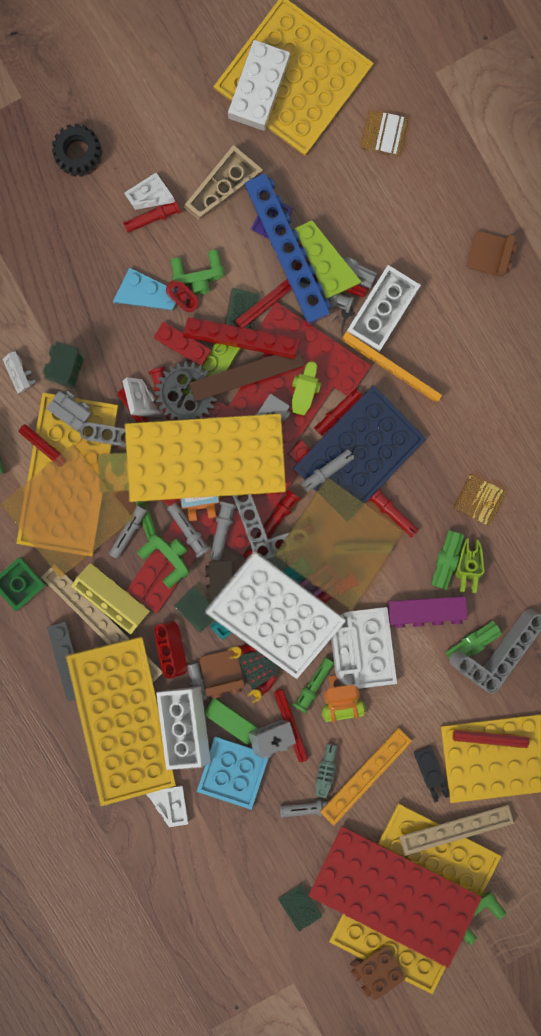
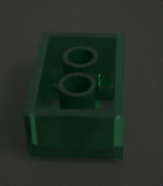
M56 341L55 345L52 344L49 356L51 358L49 364H45L42 374H44V379L49 383L74 391L85 354L79 348Z

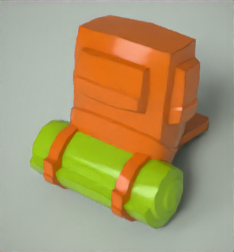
M329 676L330 688L324 693V700L327 705H324L322 708V717L325 722L332 721L333 723L336 720L358 719V717L364 716L366 707L362 700H357L360 698L358 687L355 685L334 687V682L338 680L337 676Z

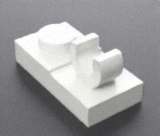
M16 351L7 354L3 358V362L18 394L24 392L36 382L35 380H27L26 376L32 372H23L22 360L17 356Z

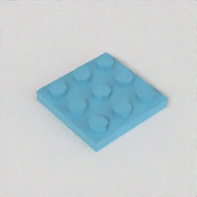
M215 736L210 749L211 763L205 765L197 792L252 810L268 758L255 755L253 748Z

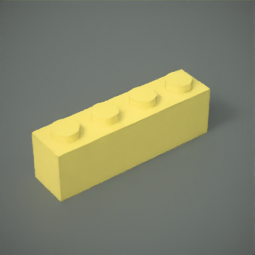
M91 563L77 576L71 586L129 634L135 631L150 612L143 604L135 600L128 592L124 591Z

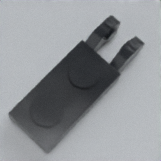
M432 746L413 752L434 802L439 801L438 795L433 788L437 785H441L445 798L450 797L445 785L446 781Z

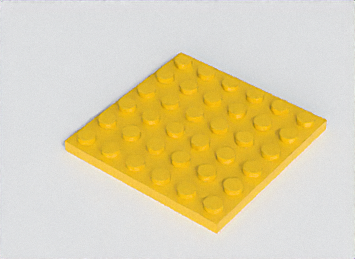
M278 0L213 87L232 102L253 40L290 52V61L266 128L306 156L373 67L374 63L289 0Z

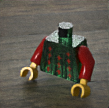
M248 643L228 648V651H234V656L230 657V659L238 658L253 690L247 694V697L253 694L255 700L252 703L259 701L261 696L267 693L277 680V664Z

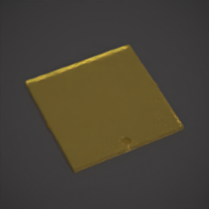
M74 444L1 503V506L27 536L29 542L35 546L60 578L133 519L132 515L106 485V481L98 475Z
M327 478L274 556L309 580L312 585H316L345 607L353 610L403 532L369 508L366 503H362L331 479Z

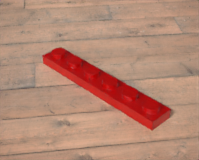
M191 317L187 318L183 331V337L293 359H296L300 345V339Z

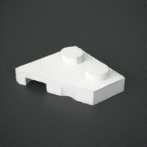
M154 173L124 193L135 210L175 202L174 197L157 173Z

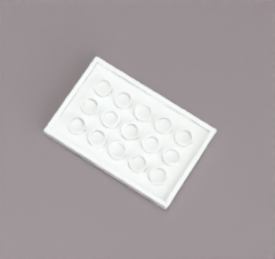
M255 551L206 609V613L296 679L346 621L344 617Z

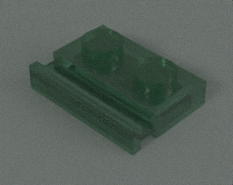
M231 288L225 324L239 327L236 319L258 302L260 294ZM254 320L245 328L253 330Z
M194 586L174 605L200 633L214 620V618L206 613V609L211 603Z
M302 883L278 898L299 932L322 917V914L311 897L308 896L309 894Z

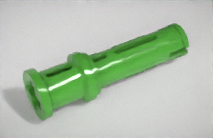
M324 657L307 687L301 689L302 693L297 701L293 702V706L307 714L309 705L317 698L316 693L334 666L332 661Z

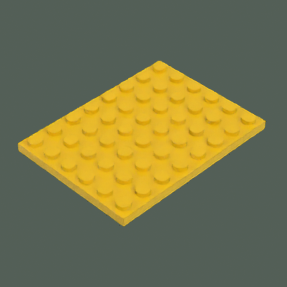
M397 803L378 844L482 895L502 856L468 838L404 856L399 836L440 824ZM344 914L341 915L329 939L330 943L363 960L382 947H388L405 974V981L430 994H433L446 969L445 966Z

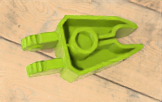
M308 362L304 374L300 373L299 376L294 377L292 387H295L292 399L293 413L305 415L311 406L314 393L318 394L321 383L318 382V378H315L317 364L315 362Z
M467 538L459 555L455 575L460 579V592H465L466 580H472V593H477L478 580L484 574L483 551L478 539L475 541L474 552L470 551L469 538Z

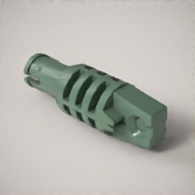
M326 743L324 759L319 764L316 778L315 796L327 798L337 767L336 763H334L337 745Z

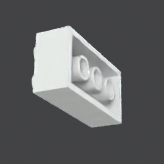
M253 40L228 111V119L265 131L290 61V52Z
M387 265L347 332L379 353L421 285Z
M201 686L157 692L166 770L196 768L210 764Z

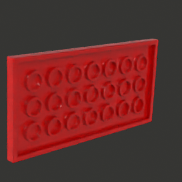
M341 826L308 895L312 899L448 969L482 899L481 895L344 826Z

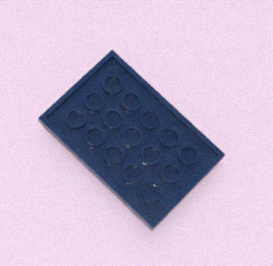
M372 385L298 461L293 469L306 480L314 474L316 469L320 470L348 449L351 452L350 455H353L355 459L325 479L326 482L320 483L313 488L348 522L426 438Z

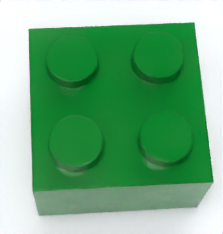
M23 557L17 558L0 573V594L16 612L20 611L48 586Z

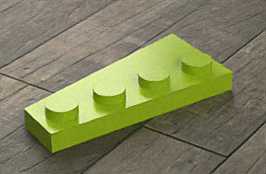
M312 220L295 228L326 299L362 283Z
M216 343L212 347V353L202 367L201 372L208 370L207 377L229 370L242 348ZM185 376L178 383L184 385L188 382V378ZM190 386L186 391L182 390L184 394L191 396L189 392Z

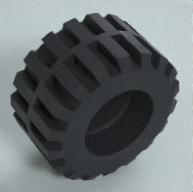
M70 124L66 125L67 129L61 128V133H56L54 136L56 140L52 141L54 159L60 169H63L66 174L70 173L71 176L75 177L76 174H79L80 177L84 176L83 173L89 175L91 173L90 170H96L97 163L100 164L102 147L99 139L94 134V131L88 129L85 125H82V127L79 124H74V127H71ZM77 141L86 143L88 151L84 157L71 159L67 156L66 152L70 144Z

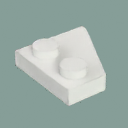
M126 377L122 381L131 415L161 418L164 415V411L158 410L154 404L155 398L149 392L142 379Z
M183 785L146 794L169 827L187 825L189 823Z

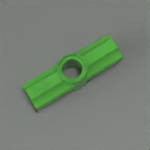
M448 530L443 548L440 550L436 560L437 567L431 581L432 586L447 590L452 572L455 571L458 564V554L464 535Z
M492 620L479 630L463 637L461 642L448 649L445 653L449 660L456 651H461L467 656H474L486 648L487 644L500 637L502 633Z

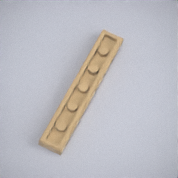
M509 805L399 836L405 856L514 824Z

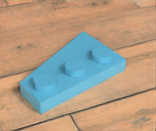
M131 268L128 269L113 300V303L144 306L173 311L176 306L166 294V285Z

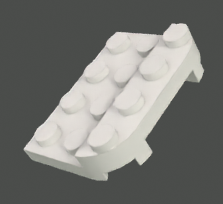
M388 608L357 610L340 614L346 621L331 638L335 673L342 686L355 685L358 688L397 684Z

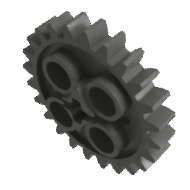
M185 361L184 367L177 363L176 369L169 366L170 373L163 371L166 377L158 378L162 384H156L160 391L155 392V395L161 397L156 402L162 403L159 407L160 410L166 409L165 417L171 414L170 420L173 421L175 418H178V420H194L197 417L203 419V413L209 416L207 409H214L211 402H217V399L209 397L195 402L191 389L189 390L191 396L187 395L182 406L177 408V405L183 398L182 390L186 391L188 389L189 383L193 378L196 380L206 378L208 370L201 372L202 365L196 369L194 362L188 367ZM179 376H186L188 382L181 385L177 382ZM172 392L179 395L175 402L168 400V395ZM187 402H194L196 405L195 409L192 411L186 410L185 404Z

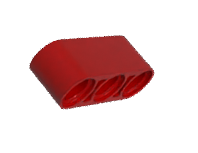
M175 621L157 624L154 628V636L163 675L167 679L184 675L187 672V663L178 624Z

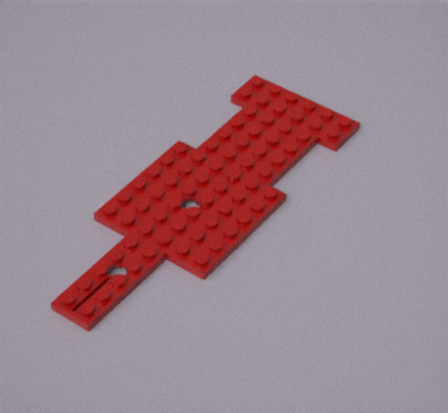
M276 302L257 331L300 339L298 349L304 366L242 386L228 407L218 400L217 402H211L214 409L208 408L209 416L204 413L202 416L203 419L256 416L270 394L289 405L288 411L291 412L285 422L281 420L282 443L284 444L285 490L287 491L298 474L293 469L297 463L287 453L298 441L333 387L348 396L358 386L371 365L312 325L308 326L306 321ZM264 353L261 359L273 356V354ZM312 361L317 364L315 378H318V382L321 383L318 394L314 393L311 406L305 415L293 413L292 399L295 387H292L294 377L299 376L300 373L304 374L307 363ZM285 492L251 494L262 526ZM248 494L238 495V501L246 502ZM233 495L219 496L220 501L236 505ZM180 499L161 500L168 506L177 502L182 509ZM220 503L214 504L216 517H219ZM236 507L232 516L233 524L229 526L225 544L243 556L250 545V541ZM207 508L197 509L198 521L190 523L196 532L202 534V539L206 542L210 535L215 536L218 523L216 518H208ZM182 509L189 520L188 509ZM246 510L244 518L248 521L255 518L254 511ZM174 520L162 538L169 544L175 538H178L185 545L188 551L181 557L187 567H189L195 559L196 553L191 545L186 543V536ZM253 528L250 532L251 537L255 538L260 529ZM156 549L149 556L126 592L155 613H158L178 584L177 582L171 588H168L163 582V579L175 569V566L167 560L160 550Z

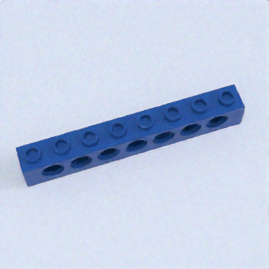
M266 173L245 182L246 191L308 326L330 316L329 310H331V306L327 299L323 300L321 284L315 282L313 278L315 275L314 269L311 264L307 265L305 258H307V254L304 248H300L297 243L299 237L296 230H291L289 226L291 219L288 213H283L281 208L283 202L281 197L275 195L273 191L275 185L272 178H267ZM262 193L270 195V198L266 201L261 200L259 197ZM271 210L278 212V216L275 218H270L267 214ZM282 227L286 230V233L279 236L275 233L276 229ZM286 245H292L294 251L286 253L283 248ZM294 262L302 264V268L298 271L293 270L291 266ZM306 279L310 282V286L302 288L299 285L300 281ZM310 297H316L318 303L312 306L308 304L307 300Z

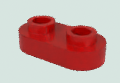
M172 280L167 284V296L180 309L186 312H193L198 307L197 296L184 283Z

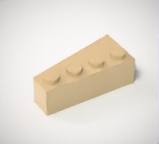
M233 145L186 202L184 208L199 220L244 187L245 182L260 175L263 169Z

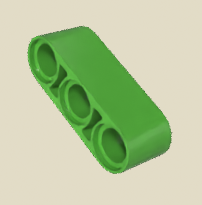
M213 698L204 710L205 716L248 745L251 742L248 733L259 729L255 724L217 698Z

